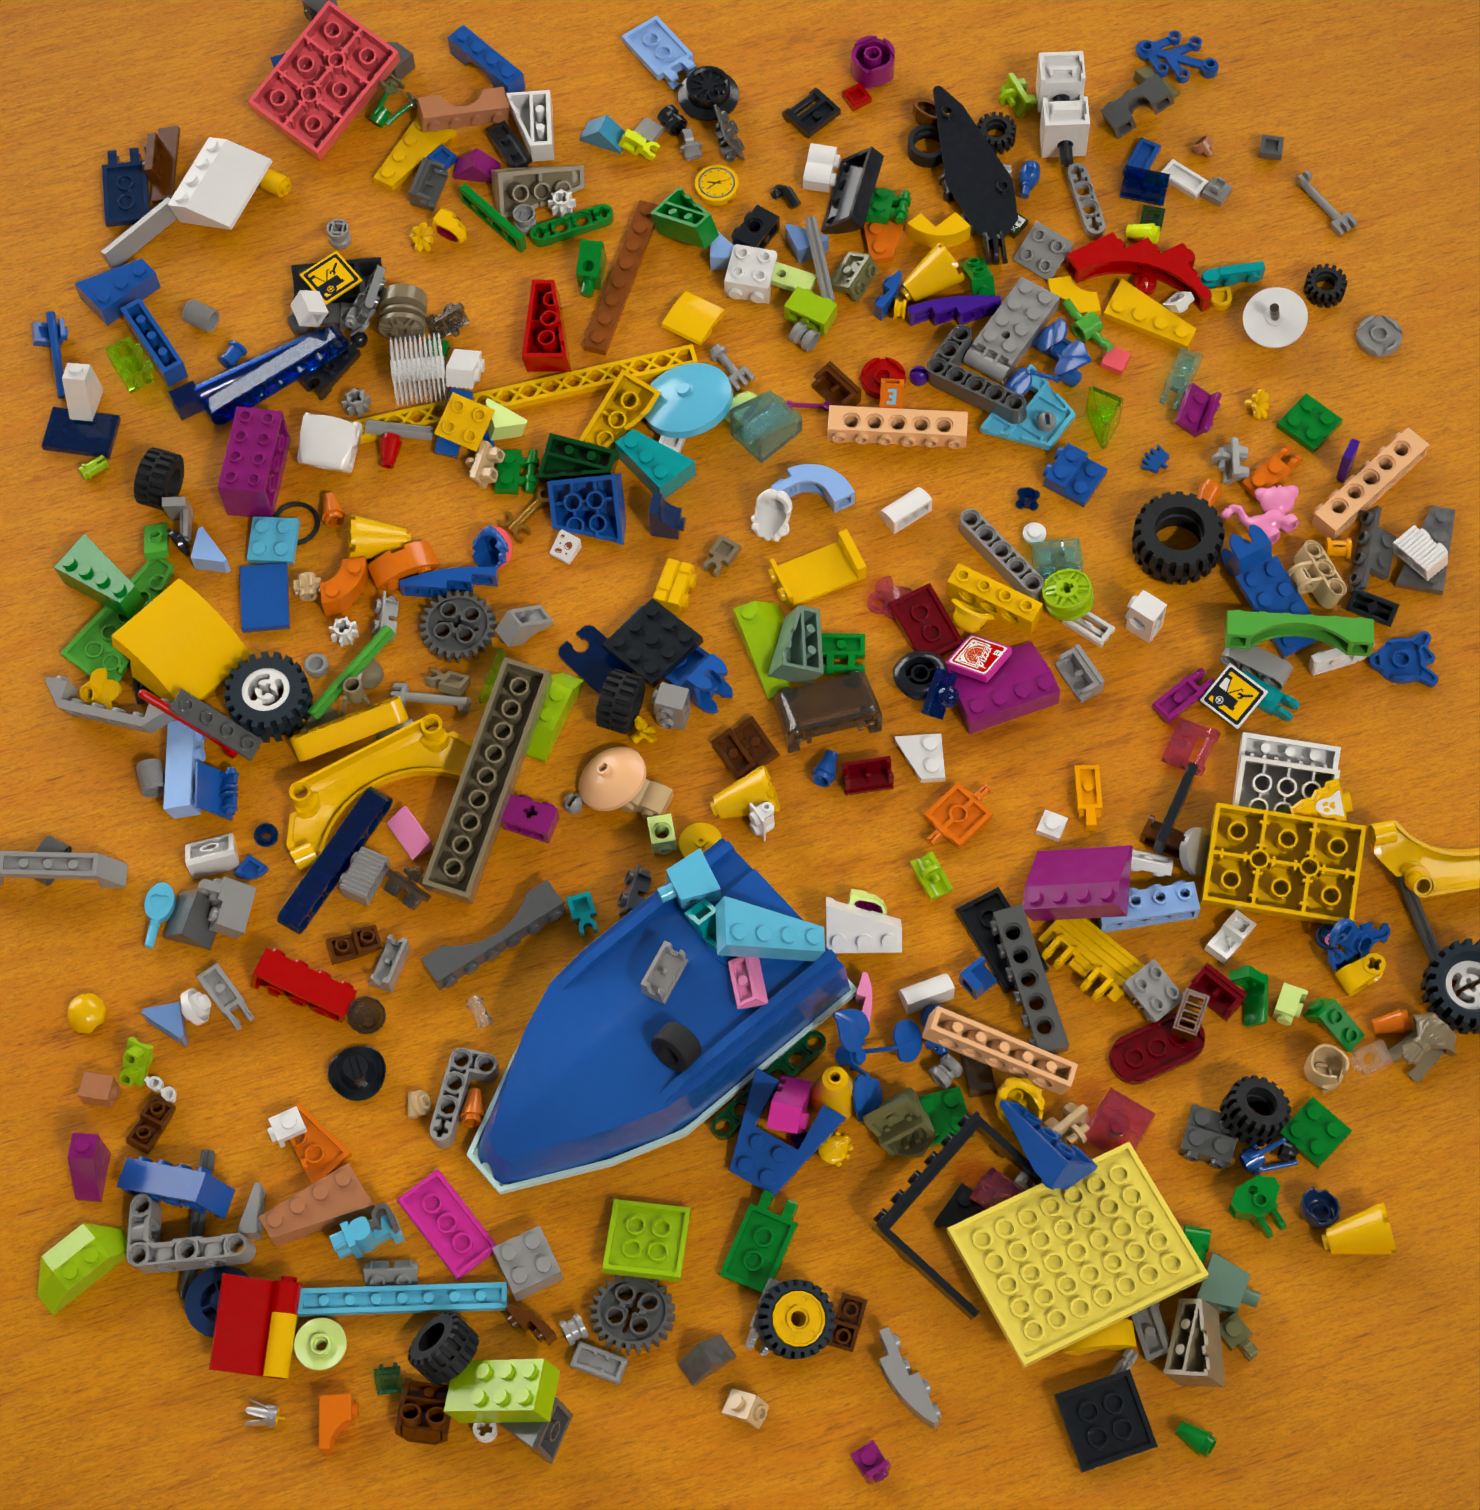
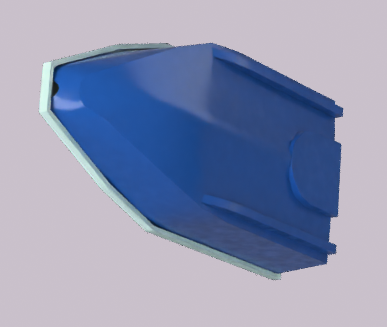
M721 838L703 853L721 888V899L727 896L803 920L757 870H753L729 841ZM655 891L588 945L550 982L525 1028L519 1046L507 1066L466 1154L467 1158L497 1193L501 1195L612 1167L688 1136L753 1081L756 1069L763 1072L766 1071L810 1031H814L856 995L858 989L847 978L845 966L838 960L837 955L826 946L825 952L817 961L759 958L768 1003L761 1006L737 1009L728 961L738 956H724L722 958L720 955H717L685 916L684 913L690 908L682 909L676 897L662 903L658 892ZM720 900L713 901L710 903L715 907ZM664 940L671 943L675 951L679 952L682 949L686 954V959H688V963L665 1005L643 995L640 985ZM668 1022H677L687 1027L701 1044V1055L687 1071L677 1072L666 1067L652 1050L651 1041L653 1037Z

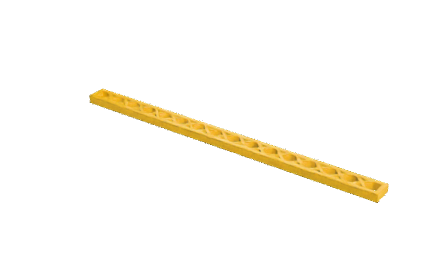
M690 344L473 393L472 400L480 403L482 400L489 398L509 410L611 388L617 378L612 375L615 370L624 369L640 380L658 377L676 366L698 363L694 346ZM690 354L692 359L686 362L679 360L681 355ZM659 360L669 362L664 367L657 365ZM637 365H643L646 367V369L642 372H639L635 370V367ZM593 375H599L602 377L601 380L597 382L590 380V378ZM571 380H577L580 382L578 386L575 387L568 385V383ZM549 385L558 387L553 392L545 390ZM526 390L535 392L531 397L523 395ZM504 395L513 397L509 402L501 400ZM442 400V402L438 401L354 420L362 424L363 431L360 444L377 441L382 438V435L367 434L365 432L367 420L384 422L398 420L403 424L437 427L441 417H437L434 414L438 410L444 411L447 401ZM416 415L424 417L421 422L417 423L412 421V418Z

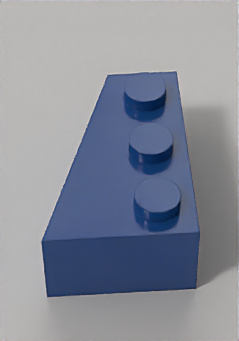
M142 258L75 283L80 299L107 326L122 316L120 308L138 298L144 300L161 287L156 272Z

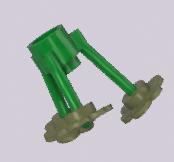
M390 74L385 81L379 80L385 92L377 107L374 108L368 118L381 128L385 124L390 127L393 121L408 109H417V99L407 91L408 99L406 101L408 104L389 117L391 112L383 106L389 94L394 95V93L402 95V92L398 89H405L402 80Z

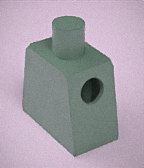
M1213 1253L1207 1267L1209 1276L1202 1281L1196 1299H1203L1220 1312L1230 1314L1237 1313L1241 1303L1256 1308L1261 1293L1247 1288L1251 1275Z

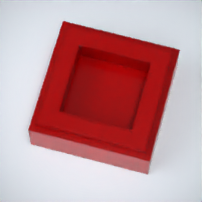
M861 83L842 91V98L852 111L872 102V97Z

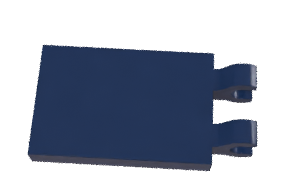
M139 148L129 149L130 162L120 163L117 150L107 151L108 165H102L106 227L135 224L150 212L148 175L143 171V161L141 154H139Z

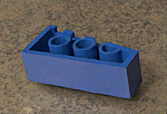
M139 1156L138 1160L127 1158L116 1187L132 1196L141 1193L147 1194L159 1203L163 1201L179 1208L185 1206L202 1214L209 1211L216 1217L225 1219L235 1189L213 1177L212 1171L202 1167H198L196 1171L192 1167L180 1163L175 1167L173 1164L163 1160L153 1163V1160Z

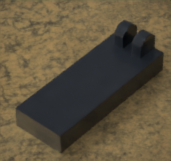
M505 120L485 129L487 137L509 168L528 167V164L532 163L529 154Z

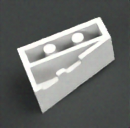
M550 90L506 93L510 107L509 110L532 161L555 160L553 105Z
M826 897V947L834 953L902 952L901 919L872 910L867 911L856 907V905L844 904L833 900V898Z

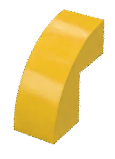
M956 212L936 227L921 213L907 223V236L916 243L933 248L938 243H941V248H949L960 245L970 239L971 226Z
M1123 1319L1064 1348L1063 1353L1081 1356L1104 1348L1122 1351L1127 1348L1136 1347L1133 1321Z

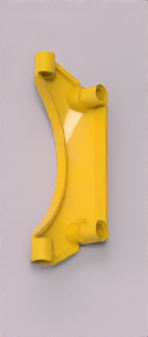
M429 714L294 782L289 788V794L296 811L291 813L289 817L286 845L297 869L300 871L324 858L329 840L339 821L356 802L373 790L390 782L414 776H443L460 780L473 742L454 731L446 733L441 718L438 715ZM430 727H438L435 731H428ZM301 793L307 794L304 798H297Z
M1396 820L1368 825L1371 853L1396 877L1404 876L1405 886L1417 896L1426 898L1480 888V847L1472 849H1447L1433 846L1410 835ZM1423 879L1422 884L1416 888L1417 883Z

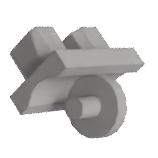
M1235 437L1230 439L1231 442L1228 445L1218 448V453L1213 454L1211 457L1212 464L1218 466L1219 471H1223V484L1229 486L1234 480L1243 481L1249 477V467L1240 465V461L1244 462L1248 458V447L1239 445V438Z

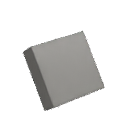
M645 117L634 131L646 138V143L656 142L664 132V127Z

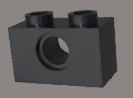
M756 205L752 211H748L740 227L737 226L733 230L731 235L732 244L765 249L780 230V217Z

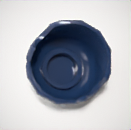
M1311 1187L1303 1193L1300 1211L1302 1218L1309 1225L1325 1228L1330 1227L1338 1220L1341 1210L1339 1202L1327 1189L1319 1191L1315 1187Z

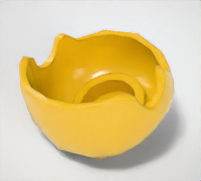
M83 993L75 997L68 1006L67 1020L70 1027L78 1033H92L97 1026L104 1022L106 1015L104 1001L92 993Z

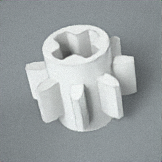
M560 189L555 193H551L552 200H548V208L552 209L553 216L562 217L573 213L572 208L576 207V201L572 199L571 191L566 192Z
M347 616L342 619L336 618L334 626H329L332 642L338 641L341 647L348 644L353 645L354 638L359 637L358 630H356L358 628L356 621L350 622Z

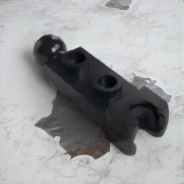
M357 332L350 336V343L342 339L315 370H311L303 379L305 390L310 392L317 387L319 399L324 400L332 391V387L361 356L360 350L357 348L366 346L368 341L367 335L364 332Z

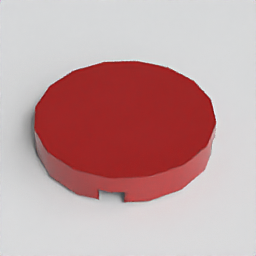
M874 358L862 368L860 378L862 389L867 395L875 399H880L881 378L903 379L905 388L906 375L904 367L892 358Z

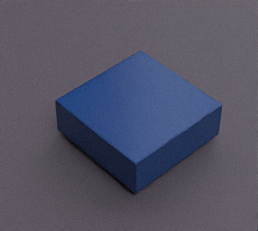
M442 144L426 157L428 160L444 164V171L457 162V156Z

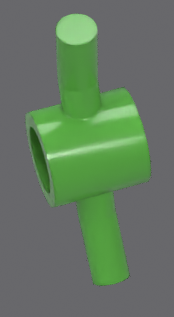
M1070 298L1062 303L1070 316L1076 321L1071 325V329L1078 340L1085 343L1092 338L1095 343L1107 352L1113 350L1114 345L1099 333L1103 330V324L1094 312L1090 311L1083 316Z

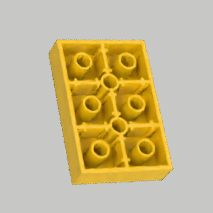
M1216 803L1213 812L1200 904L1320 924L1335 925L1343 918L1354 921L1367 826Z

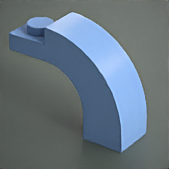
M802 464L788 468L787 478L779 479L771 486V489L785 491L789 497L804 492L818 494L827 501L834 513L855 504V491L849 482L837 471L823 465Z

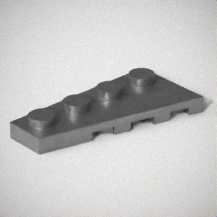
M1432 506L1422 529L1429 533L1431 539L1436 544L1441 543L1445 546L1449 557L1455 510ZM1405 563L1394 587L1442 596L1447 566H1444L1433 578L1426 581Z

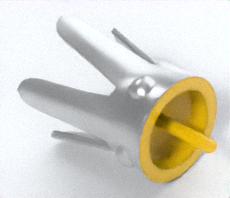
M249 1398L251 1402L262 1407H247L245 1409L246 1412L265 1419L251 1420L245 1422L244 1426L266 1425L269 1428H276L278 1419L285 1420V1417H279L280 1407L264 1405Z

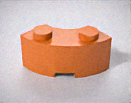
M419 541L404 544V549L392 554L389 550L374 559L367 567L377 589L392 591L400 587V580L432 572L439 565V562L430 542Z
M366 557L342 559L341 568L337 575L328 581L320 583L321 604L326 617L344 612L353 606L352 603L360 595H363L369 581Z

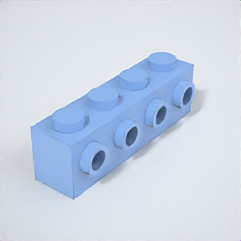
M177 720L168 723L163 806V809L174 819L201 814V809L195 807L196 762L203 763L206 759L204 740L206 737Z
M1182 880L1168 886L1155 884L1148 887V889L1142 890L1130 888L1127 916L1097 918L1099 929L1103 932H1111L1198 918L1200 904L1195 883Z

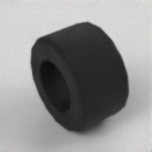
M677 1022L666 1023L651 1041V1047L656 1057L666 1067L677 1072L687 1071L702 1053L701 1044L693 1032Z

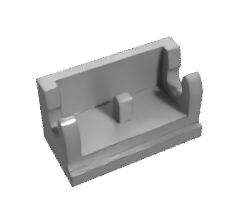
M1079 644L1058 657L1060 661L1055 663V667L1080 703L1103 692L1105 681Z
M389 934L376 968L369 978V986L392 993L411 948L408 939L401 937L400 941H397Z
M665 940L640 983L643 995L664 1005L688 963L685 952L682 949L679 952L675 951L671 943Z

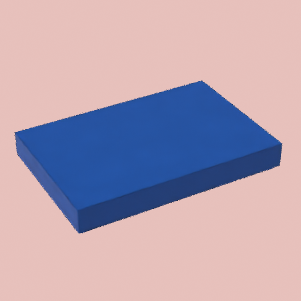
M287 562L240 567L241 624L243 633L290 629Z

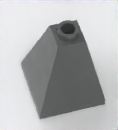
M555 1398L550 1422L497 1424L546 1462L552 1464L573 1414L558 1398Z

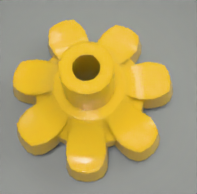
M426 222L420 223L419 227H413L412 233L409 235L410 241L415 243V250L419 252L422 250L429 252L431 250L430 244L434 242V237L430 236L434 230L431 226L427 227Z
M1259 389L1256 394L1252 395V399L1245 401V408L1254 411V418H1267L1266 410L1269 408V403L1266 401L1269 400V394L1265 392V389Z
M637 716L634 719L637 731L631 736L633 742L637 744L642 739H646L649 743L658 741L654 735L656 733L654 727H647L648 723L640 716Z

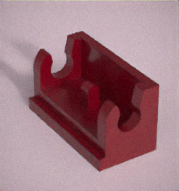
M885 756L842 763V778L846 796L894 789L891 757Z
M1208 962L1193 978L1192 984L1188 987L1194 991L1209 995L1210 999L1207 1007L1226 1022L1241 1007L1247 996V993Z

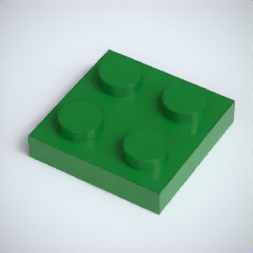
M1306 393L1277 423L1276 428L1314 454L1342 424L1343 419Z
M960 1086L919 1096L923 1110L928 1114L936 1132L934 1141L929 1148L941 1145L940 1142L949 1132L955 1134L960 1128L957 1123L968 1113Z
M1312 1096L1285 1125L1279 1136L1296 1144L1299 1154L1318 1169L1351 1134L1352 1130Z

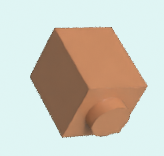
M84 1071L78 1092L80 1100L84 1104L113 1108L114 1101H117L120 1096V1086L114 1076Z

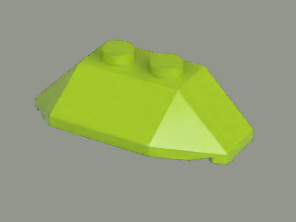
M563 672L552 675L553 681L526 756L546 763L584 684V680Z
M83 1223L41 1256L37 1295L53 1316L127 1258L128 1236L121 1228Z

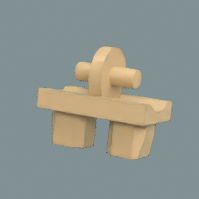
M481 441L474 458L469 457L465 462V465L470 468L469 478L477 482L480 488L486 489L488 483L497 481L498 471L494 468V464L503 462L505 453L500 448L493 447L488 441Z
M1069 1102L1062 1109L1065 1119L1059 1122L1054 1117H1051L1044 1123V1127L1062 1135L1060 1140L1065 1144L1068 1142L1071 1145L1076 1140L1080 1144H1084L1087 1141L1084 1133L1090 1129L1088 1125L1092 1121L1088 1115L1089 1110L1084 1104L1077 1106Z

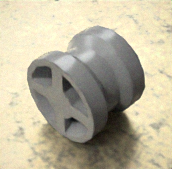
M578 1313L573 1315L569 1321L563 1320L559 1322L570 1346L574 1345L576 1340L580 1338L586 1339L589 1337Z

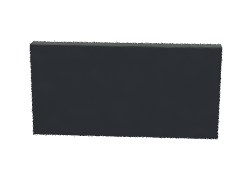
M997 887L960 906L955 912L979 952L986 959L987 965L1006 994L1014 990L1015 986L1013 982H1009L1007 979L1005 968L1008 965L1006 959H1001L997 945L1000 944L998 935H993L989 922L993 921V912L1010 908L1011 906L1000 888ZM1008 931L1006 933V937L1010 940L1019 938L1018 933L1015 931ZM1039 953L1044 971L1046 973L1049 971V967L1047 966L1046 962ZM1016 954L1013 957L1017 963L1027 961L1023 954ZM1025 977L1021 980L1022 984H1025L1033 979L1030 977Z

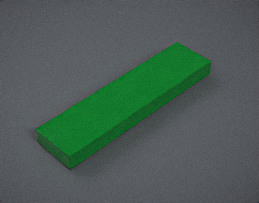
M466 183L459 187L461 201L517 251L522 253L527 249L523 233Z

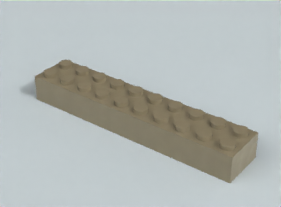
M504 657L422 881V885L427 891L471 905L473 904L502 823L501 819L514 790L553 681L550 671Z

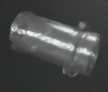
M477 994L466 1000V1009L471 1011L478 1027L484 1028L490 1025L493 1019L484 1005V998Z

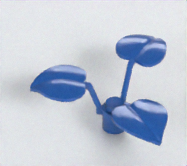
M1058 318L1044 329L1037 343L1040 351L1047 352L1051 349L1059 359L1054 370L1056 376L1033 370L1027 372L1022 367L1009 376L1004 387L1023 396L1031 387L1032 375L1053 380L1056 383L1062 381L1072 388L1080 382L1082 377L1081 372L1077 369L1092 362L1086 345L1080 340L1069 344L1063 350L1062 356L1060 355L1056 345L1061 344L1065 340L1067 324L1062 318Z
M843 1009L833 1013L841 1046L836 1050L835 1057L839 1065L850 1066V1071L862 1074L854 1080L852 1095L858 1122H863V1116L878 1109L882 1102L880 1082L876 1078H870L868 1072L858 1067L866 1060V1054L897 1050L899 1061L911 1062L917 1058L921 1051L922 1034L919 1026L914 1021L903 1019L895 1025L893 1030L895 1045L863 1049L861 1046L865 1044L864 1038L867 1037L870 1031L868 1018L860 1010Z

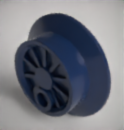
M232 1266L212 1267L200 1273L190 1284L185 1296V1312L191 1325L201 1334L212 1338L214 1336L222 1274L250 1277L239 1268Z

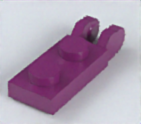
M1199 668L1156 700L1151 708L1169 724L1202 698L1215 680L1211 678L1199 687L1196 682L1202 679L1206 673L1203 668Z

